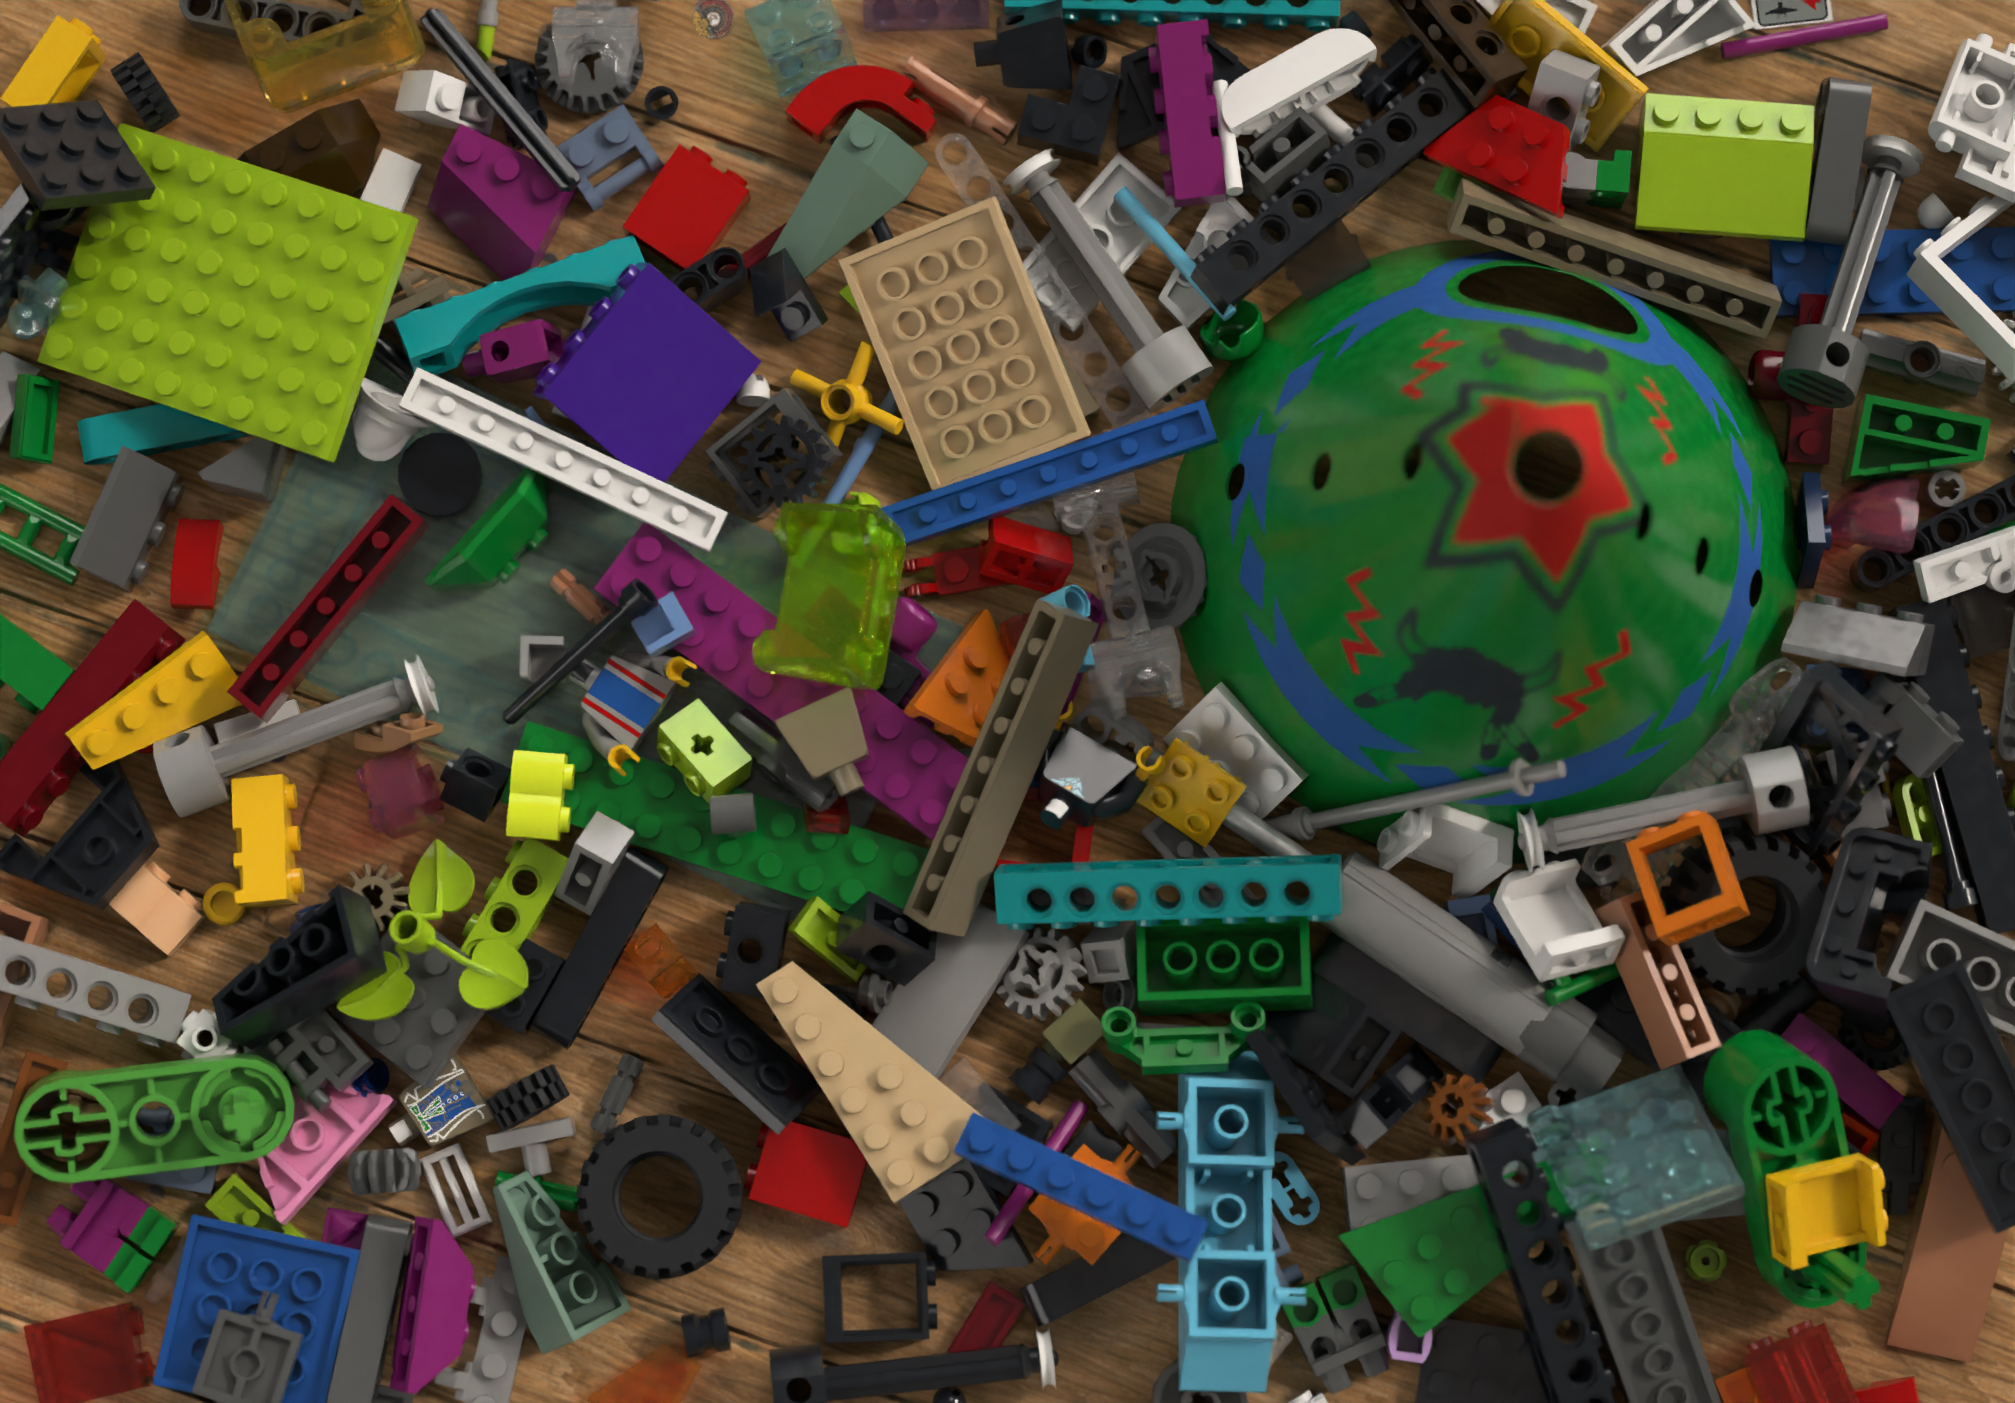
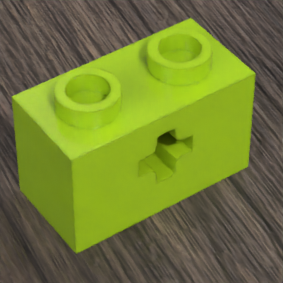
M699 698L659 725L656 749L660 757L669 766L675 765L684 775L683 779L688 789L697 797L701 795L709 805L710 796L726 795L750 778L752 757Z

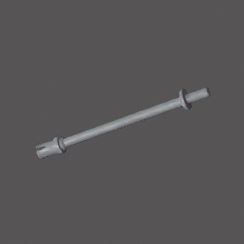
M1516 758L1511 761L1509 771L1315 813L1306 806L1298 807L1290 814L1272 818L1267 817L1263 821L1290 839L1297 838L1300 841L1311 840L1315 836L1317 829L1513 788L1517 795L1522 797L1530 796L1535 783L1563 778L1566 775V768L1561 760L1530 766L1523 759Z

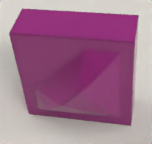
M328 1207L321 1242L360 1250L369 1214Z

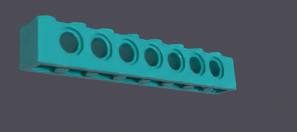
M1004 0V14L1054 0ZM1063 0L1066 24L1079 23V19H1096V23L1099 25L1113 26L1121 24V20H1138V25L1157 27V25L1163 24V21L1185 22L1208 19V22L1221 23V27L1226 29H1243L1246 27V23L1263 24V28L1267 30L1288 29V25H1305V29L1308 31L1322 32L1330 30V26H1337L1340 17V0H1308V4L1300 8L1291 6L1287 0H1267L1261 6H1252L1246 0H1224L1219 5H1210L1204 0H1181L1176 4H1169L1164 0H1138L1133 3L1123 0H1094L1090 2Z
M1341 854L999 864L994 873L997 924H1008L1011 930L1031 929L1034 927V923H1051L1052 928L1068 929L1077 926V922H1093L1095 927L1108 928L1118 926L1119 921L1136 920V925L1157 926L1162 924V920L1179 919V924L1198 925L1204 923L1205 918H1222L1223 923L1240 924L1247 922L1248 917H1265L1266 922L1281 923L1290 921L1291 916L1307 915L1310 921L1322 922L1334 919V915H1341L1344 905ZM1293 881H1300L1307 885L1310 894L1304 898H1295L1288 893L1286 886ZM1256 882L1265 888L1267 895L1262 899H1251L1245 894L1243 887L1248 883ZM1205 884H1215L1221 888L1223 897L1217 901L1208 900L1202 895L1201 887ZM1163 885L1174 886L1180 893V899L1175 902H1167L1160 897L1158 888ZM1121 886L1130 887L1136 892L1137 900L1133 903H1124L1117 898L1115 889ZM1079 887L1089 889L1094 896V902L1087 905L1077 902L1073 896V890ZM1034 889L1047 891L1051 896L1052 903L1046 906L1036 904L1031 899L1030 891Z

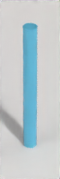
M1126 186L1121 188L1113 198L1223 321L1228 320L1237 311L1235 307L1231 308L1224 315L1218 311L1190 278L1197 265Z

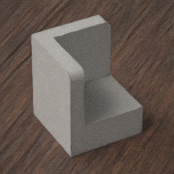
M521 636L520 679L524 683H535L567 653V640L563 636ZM567 676L559 684H567Z
M1135 920L1119 922V925L1115 927L1099 928L1094 926L1080 944L1089 983L1129 980L1137 970Z

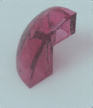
M1909 476L1873 479L1858 485L1844 494L1834 503L1824 517V524L1831 525V546L1849 549L1854 544L1901 554H1906L1912 550L1919 513V503L1916 502L1919 488L1918 479Z

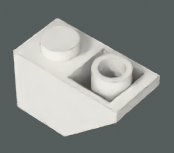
M436 70L403 71L395 112L431 125L458 130L460 124L483 135H490L495 113L471 84Z

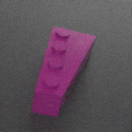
M1208 19L1159 24L1156 28L1155 47L1148 48L1151 73L1158 72L1160 88L1153 89L1155 113H1163L1165 129L1158 130L1160 155H1168L1170 171H1163L1165 197L1173 196L1174 208L1225 202L1226 197L1220 136H1217L1216 130L1218 128L1217 103L1211 88L1213 87L1212 56L1210 53H1207L1206 46L1207 35H1209Z

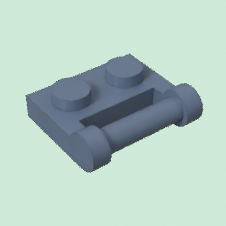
M623 104L557 146L558 150L579 173L581 182L577 185V188L593 212L605 206L603 201L650 171L656 173L664 167L659 156ZM635 149L638 150L642 156L641 158L593 188L589 179Z

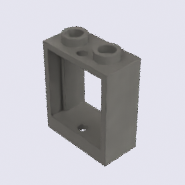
M783 388L706 450L712 459L708 463L710 469L721 482H730L738 493L734 496L736 503L748 516L754 514L756 518H766L777 509L775 500L768 506L760 503L761 494L753 496L747 492L752 482L740 479L739 475L743 471L729 453L741 445L743 440H747L753 435L751 428L754 426L759 429L765 425V419H773L780 412L791 417L794 424L799 419H802L809 423L807 432L814 428L822 433L816 443H824L829 446L830 450L821 455L823 460L834 464L844 456L793 389ZM806 473L796 482V485L803 480Z

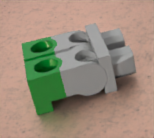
M1615 150L1610 161L1585 159L1579 153L1567 152L1565 157L1568 166L1567 182H1563L1561 203L1621 209L1629 193L1632 151Z

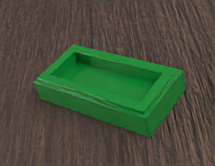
M18 374L9 458L41 465L52 464L60 381L30 374Z

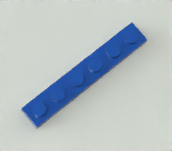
M973 1112L954 1149V1154L1190 1264L1209 1226V1221Z

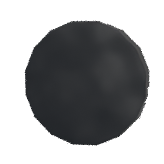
M431 433L416 439L405 450L398 465V483L404 498L417 511L430 516L451 517L465 511L477 499L482 485L483 467L476 451L464 439L450 433Z

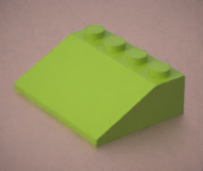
M1645 93L1639 115L1635 229L1804 242L1814 143V105Z

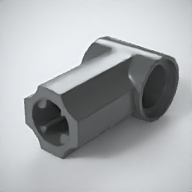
M754 794L710 796L712 834H728L729 837H743L746 832H756Z

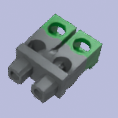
M1351 1262L1316 1277L1333 1318L1330 1319L1315 1283L1311 1280L1294 1287H1304L1306 1289V1294L1303 1296L1306 1297L1305 1306L1280 1305L1313 1374L1316 1377L1320 1376L1321 1381L1331 1394L1352 1386L1343 1365L1359 1358L1367 1378L1389 1369L1383 1349L1387 1343L1381 1333L1356 1267Z

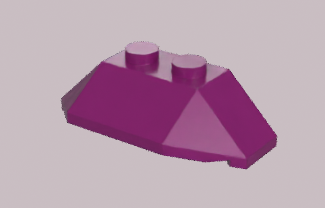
M419 1216L415 1218V1231L411 1238L394 1342L393 1374H391L390 1389L412 1394L417 1393L461 1355L462 1345L465 1344L469 1333V1325L466 1320L468 1305L475 1293L474 1268L442 1220Z

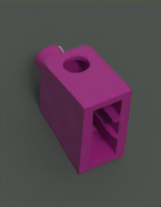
M536 319L480 335L481 349L468 352L463 358V365L469 378L487 374L489 378L499 383H510L535 378L550 362L556 364L564 354L562 332L542 319Z

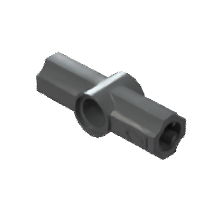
M1865 328L1861 330L1858 339L1867 346L1870 353L1866 369L1900 377L1909 384L1918 385L1923 383L1972 397L1977 396L1983 381L1986 360L1937 348L1935 344L1929 341L1920 340L1914 342ZM1919 353L1927 359L1928 370L1926 372L1914 370L1910 364L1911 354Z
M746 707L741 711H737L729 719L726 729L752 757L755 768L769 783L780 789L788 788L819 813L825 809L828 810L837 800L839 792L831 775L814 782L782 734L778 733Z
M1096 1049L1068 1072L1098 1106L1096 1110L1119 1136L1122 1137L1124 1135L1153 1169L1178 1147V1140L1168 1129H1156L1158 1121H1156V1116L1151 1111L1153 1108L1128 1080L1124 1081L1115 1071L1114 1067Z

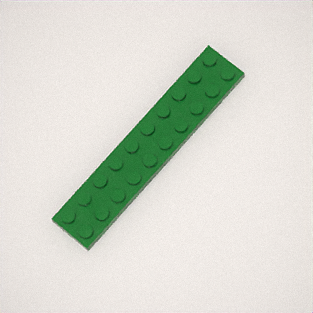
M530 721L526 723L518 747L519 751L565 754L568 756V764L575 765L573 789L565 790L564 807H571L570 825L585 829L596 812L599 811L634 831L630 842L632 845L807 901L812 896H818L831 908L841 912L848 910L868 891L904 910L930 850L755 793L753 794L756 832H746L743 837H729L728 834L713 835L710 805L701 795L697 797L688 789L683 779L684 775L677 768L643 757H639L640 761L638 763L633 758H629L622 764V769L627 773L623 777L608 763L606 758L593 748L589 740ZM511 771L501 802L505 804L509 803ZM734 788L726 795L752 792ZM820 816L835 820L840 824V827L835 830H828L812 818Z

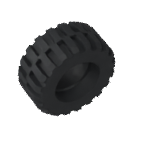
M1736 826L1723 828L1722 837L1737 880L1740 881L1751 876H1765L1773 882L1776 892L1774 916L1769 926L1759 937L1741 946L1726 947L1721 945L1716 940L1714 930L1678 943L1689 971L1706 985H1711L1717 991L1728 995L1736 992L1741 997H1755L1757 989L1769 995L1779 991V983L1784 981L1788 985H1792L1800 979L1797 972L1802 967H1806L1807 954L1828 887L1821 883L1824 876L1818 866L1810 862L1809 857L1776 834L1770 832L1769 834L1755 835L1750 826L1744 829V831ZM1703 836L1700 837L1702 845L1697 849L1689 845L1681 853L1685 860L1679 867L1672 864L1666 874L1672 878L1669 887L1662 886L1660 896L1666 904L1665 911L1667 916L1723 894Z
M672 1115L642 1116L616 1126L592 1148L591 1155L588 1160L584 1161L580 1171L582 1176L580 1184L577 1185L576 1198L579 1200V1210L577 1212L580 1223H583L587 1233L585 1236L592 1246H595L601 1253V1257L609 1264L617 1266L625 1273L645 1277L646 1279L675 1278L692 1273L710 1263L719 1255L726 1244L730 1242L741 1217L743 1187L735 1160L731 1157L723 1142L708 1129L685 1118ZM654 1156H668L684 1163L694 1173L700 1187V1206L694 1220L680 1233L665 1238L650 1237L633 1228L625 1218L620 1204V1190L627 1173L640 1161Z

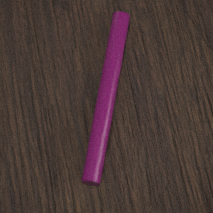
M1886 13L1724 42L1720 45L1723 59H1730L1888 29V19Z
M1074 1100L1045 1146L1061 1152L1089 1108L1083 1102ZM1018 1184L985 1233L984 1239L993 1246L1000 1244L1034 1191Z

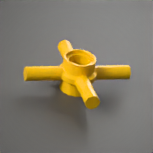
M865 340L861 341L847 379H841L833 384H828L799 369H796L790 378V384L821 398V409L831 419L826 433L837 447L846 426L855 424L862 419L895 435L901 432L904 425V420L874 406L870 390L863 385L875 354L873 344ZM846 392L851 399L848 411L843 406V397Z

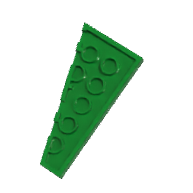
M1595 1143L1536 1163L1537 1167L1541 1166L1550 1184V1191L1546 1192L1549 1205L1557 1209L1560 1217L1582 1209L1622 1177ZM1516 1171L1503 1175V1178H1510ZM1479 1184L1337 1235L1417 1338L1422 1337L1507 1269ZM1525 1201L1519 1205L1516 1211V1218H1521L1528 1214L1531 1208V1201ZM1541 1241L1534 1243L1530 1250Z

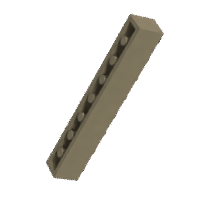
M1461 178L1447 214L1448 229L1453 234L1562 271L1571 272L1607 284L1618 290L1763 339L1767 338L1782 304L1777 285L1564 213L1561 219L1556 218L1493 188Z
M1039 599L1036 600L903 911L905 915L929 930L965 937L1099 625L1070 608Z

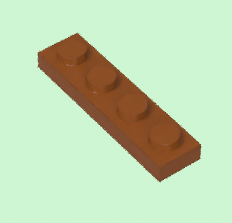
M29 1050L25 1052L0 1130V1223L13 1227L17 1225L33 1175L32 1169L20 1157L14 1139L15 1122L19 1106L28 1089L44 1075L67 1069L68 1066L66 1061ZM59 1089L44 1094L32 1104L29 1111L50 1109L53 1100L58 1097ZM48 1126L28 1128V1132L47 1130Z

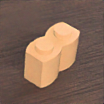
M151 861L148 865L143 864L109 905L165 954L173 956L206 918L199 912L203 904L186 889L177 893L167 884L171 876L157 863Z

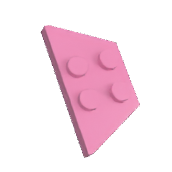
M329 1082L323 1091L332 1100V1104L323 1112H319L311 1102L305 1103L297 1094V1086L291 1090L295 1103L293 1124L284 1141L268 1155L257 1158L264 1186L268 1189L275 1208V1217L282 1225L286 1226L397 1104L392 1097L361 1090L354 1086H349L345 1091L341 1092Z

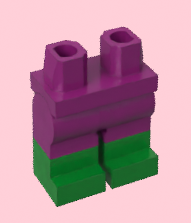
M111 1178L73 1183L69 1190L87 1202L80 1214L77 1215L64 1205L59 1204L46 1224L57 1235L62 1237L61 1245L102 1272L126 1293L135 1292L156 1262V1259L153 1257L160 1256L182 1223ZM123 1234L124 1236H126L127 1238H129L130 1240H132L133 1242H135L136 1244H138V1245L140 1246V1248H138L137 1246H135L134 1244H132L131 1242H129L128 1240H126V1239H125L124 1237H122L121 1235Z

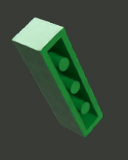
M0 613V689L6 683L18 692L14 698L16 702L33 714L38 709L43 711L75 672V669Z

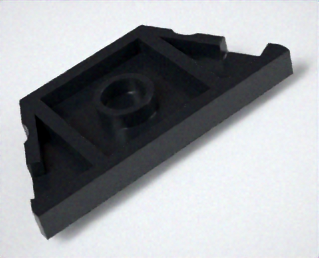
M1207 35L1206 46L1207 53H1210L1212 56L1213 82L1225 80L1228 82L1229 87L1237 78L1251 71L1238 60L1239 58L1234 53L1215 42L1213 36ZM1155 43L1121 57L1117 148L1119 152L1158 135V130L1165 129L1163 113H1155L1153 89L1160 88L1159 73H1151L1148 48L1155 47Z
M968 1160L960 1161L898 1201L932 1259L935 1260L939 1271L1025 1267L1034 1261L1013 1224L998 1246H993L984 1239L985 1233L1003 1207L978 1165Z

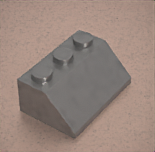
M1816 594L1815 601H1801L1782 642L1781 651L1827 661L1831 660L1832 662L1901 676L1926 675L1935 625L1923 623V614L1898 610L1897 617L1881 614L1882 606L1857 602L1856 609L1840 606L1841 598Z

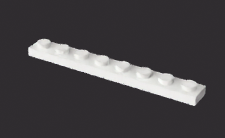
M418 367L399 404L401 409L706 552L710 553L728 515V512Z

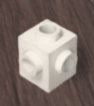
M203 1008L199 1014L193 1011L180 1025V1033L182 1035L176 1043L185 1049L181 1054L184 1059L235 1054L241 1050L238 1043L220 1035L216 1014L212 1010ZM206 1030H209L213 1034V1042L211 1045L204 1047L200 1044L199 1038Z

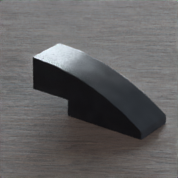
M1415 1043L1349 1104L1337 1118L1366 1150L1432 1088V1082H1438L1445 1074L1421 1047Z

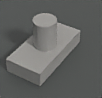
M573 1116L512 1128L503 1132L489 1133L486 1135L489 1153L521 1146L525 1170L531 1176L552 1172L546 1141L572 1136L576 1133Z

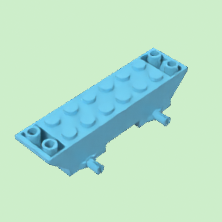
M1244 1051L1228 1064L1229 1072L1178 1074V1113L1157 1111L1156 1121H1158L1156 1123L1157 1130H1178V1207L1209 1221V1226L1191 1264L1178 1258V1285L1157 1283L1156 1293H1158L1156 1295L1157 1302H1178L1179 1391L1265 1393L1272 1344L1276 1339V1314L1280 1305L1305 1306L1306 1297H1303L1306 1294L1304 1287L1280 1288L1275 1274V1252H1272V1168L1274 1167V1144L1278 1133L1303 1134L1304 1127L1296 1116L1278 1115V1110L1274 1103L1273 1080H1270L1269 1074L1253 1051Z

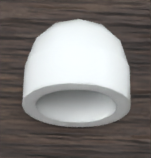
M1934 193L1924 199L1918 208V220L1927 229H1941L1954 219L1949 209Z
M754 373L751 374L736 393V402L748 407H760L770 399L768 381L764 376H755Z

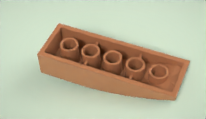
M1936 1113L1922 1173V1184L1919 1186L1885 1344L1971 1363L1995 1282L2008 1229L1998 1234L1993 1232Z

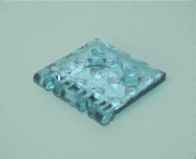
M1680 1064L1561 1107L1547 1105L1538 1108L1527 1117V1123L1532 1134L1536 1137L1538 1145L1543 1150L1547 1149L1546 1157L1544 1158L1547 1164L1551 1166V1172L1563 1196L1567 1197L1565 1200L1568 1206L1573 1211L1577 1210L1575 1221L1581 1227V1233L1590 1248L1597 1249L1745 1196L1744 1184Z

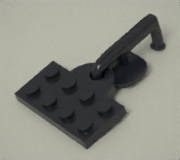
M22 182L0 209V329L8 319L9 308L16 300L20 302L24 300L32 287L33 280L30 279V270L35 261L34 256L41 247L48 232H54L76 223L89 206L40 211Z

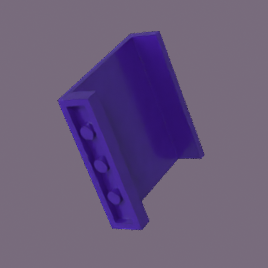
M637 262L635 266L632 263L629 264L619 274L615 281L618 287L609 298L606 296L602 297L589 312V316L592 319L582 331L580 329L575 330L567 338L562 346L565 353L556 364L550 362L541 370L536 378V382L539 385L532 393L537 398L547 399L619 462L665 483L762 361L653 265Z

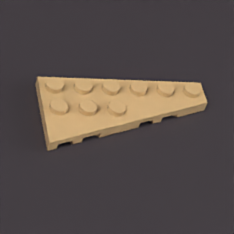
M793 961L756 984L894 1203H897L964 1160L954 1154V1149L972 1112L982 1116Z

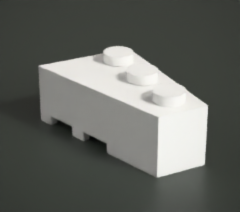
M1653 0L1600 48L1637 77L1753 28L1756 24L1735 0Z

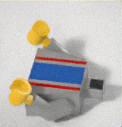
M626 652L620 658L612 655L602 670L585 659L571 672L569 679L588 691L580 706L585 711L582 716V724L593 748L606 758L608 763L621 776L627 775L622 769V764L625 760L633 758L637 763L640 761L635 751L676 691L677 685L675 683L683 687L689 686L690 683L682 679V673L689 667L696 670L697 665L679 656L672 658L660 654L651 659L648 652Z

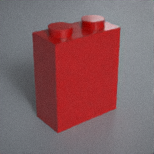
M679 144L622 227L625 235H634L637 243L681 272L717 249L751 200L749 190L745 188L748 184L747 181L730 169L722 173L710 165L713 159L704 151L695 146L688 150Z
M763 1122L756 1142V1147L763 1149L759 1164H750L743 1187L751 1190L748 1199L848 1228L868 1163L853 1139L796 1122H791L777 1135Z

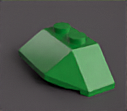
M525 467L423 581L434 591L493 588L499 581L506 584L520 569L521 565L517 561L528 549L532 553L535 552L549 536V533L546 531L551 525L548 477Z

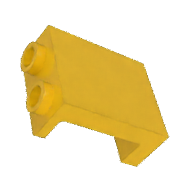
M1856 1153L1765 1175L1772 1257L1790 1269L1794 1270L1808 1266V1255L1861 1242H1868L1876 1248L1886 1246L1885 1231L1888 1229V1218L1883 1209L1882 1190L1885 1186V1179L1879 1165L1869 1158Z

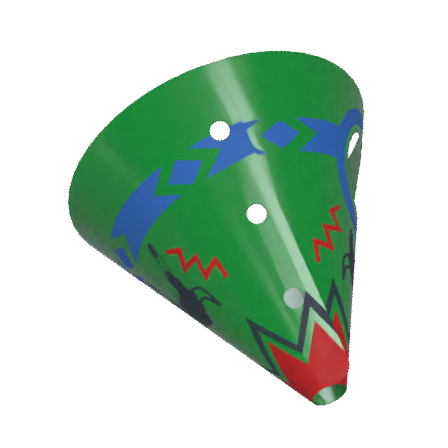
M1449 240L1412 246L1371 258L1337 273L1313 287L1264 325L1263 339L1257 351L1248 358L1232 361L1214 386L1205 404L1218 443L1184 455L1177 474L1172 498L1170 523L1186 528L1187 532L1197 537V543L1204 551L1203 557L1207 568L1206 580L1208 581V586L1204 588L1202 595L1206 601L1198 604L1195 609L1197 616L1188 618L1185 621V626L1179 627L1189 662L1205 696L1222 682L1246 707L1271 738L1309 774L1288 796L1302 806L1308 807L1313 813L1509 771L1511 761L1516 758L1523 759L1530 766L1561 760L1566 768L1565 777L1535 783L1530 796L1522 797L1517 795L1514 789L1511 788L1443 803L1513 829L1512 864L1525 863L1523 850L1518 845L1517 811L1521 815H1527L1530 808H1532L1537 825L1540 826L1549 817L1553 819L1691 790L1732 749L1755 716L1775 677L1783 655V651H1781L1782 642L1791 625L1796 604L1797 574L1799 572L1797 514L1791 481L1783 455L1760 402L1749 394L1746 380L1712 337L1683 311L1474 240ZM1532 266L1572 275L1606 292L1627 309L1635 319L1638 330L1634 334L1615 333L1551 315L1486 304L1460 294L1458 286L1470 274L1494 267ZM1542 430H1554L1570 437L1578 445L1584 459V475L1577 490L1566 499L1554 503H1541L1525 496L1517 488L1511 474L1514 456L1519 445L1531 434ZM1421 442L1424 450L1423 462L1416 477L1409 481L1404 472L1405 460L1411 448ZM1328 453L1331 457L1330 475L1325 486L1317 491L1313 481L1315 467L1319 459ZM1242 464L1245 470L1243 487L1238 497L1231 500L1228 492L1230 477L1237 465ZM1647 501L1650 504L1652 513L1651 525L1646 537L1642 541H1638L1636 536L1638 517L1642 505ZM1704 536L1708 542V559L1703 573L1697 575L1695 572V556L1700 539ZM1758 569L1762 577V587L1759 600L1752 607L1749 601V590L1754 572ZM1406 811L1336 825V827L1357 838L1377 845L1381 832L1401 818Z

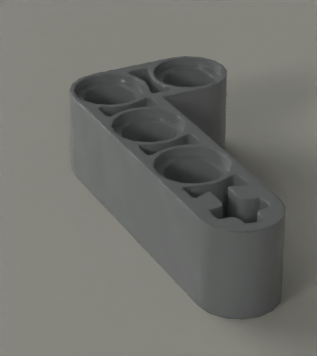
M1828 77L1822 80L1820 84L1815 111L1816 117L1820 119L1810 176L1804 239L1806 241L1845 246L1851 226L1870 110L1871 83Z

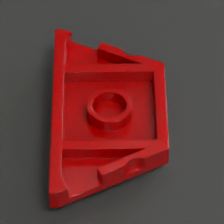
M1495 95L1428 145L1423 152L1433 162L1556 218L1561 219L1564 215V205L1561 203L1563 182H1567L1568 166L1565 157L1569 151L1571 133L1564 124Z

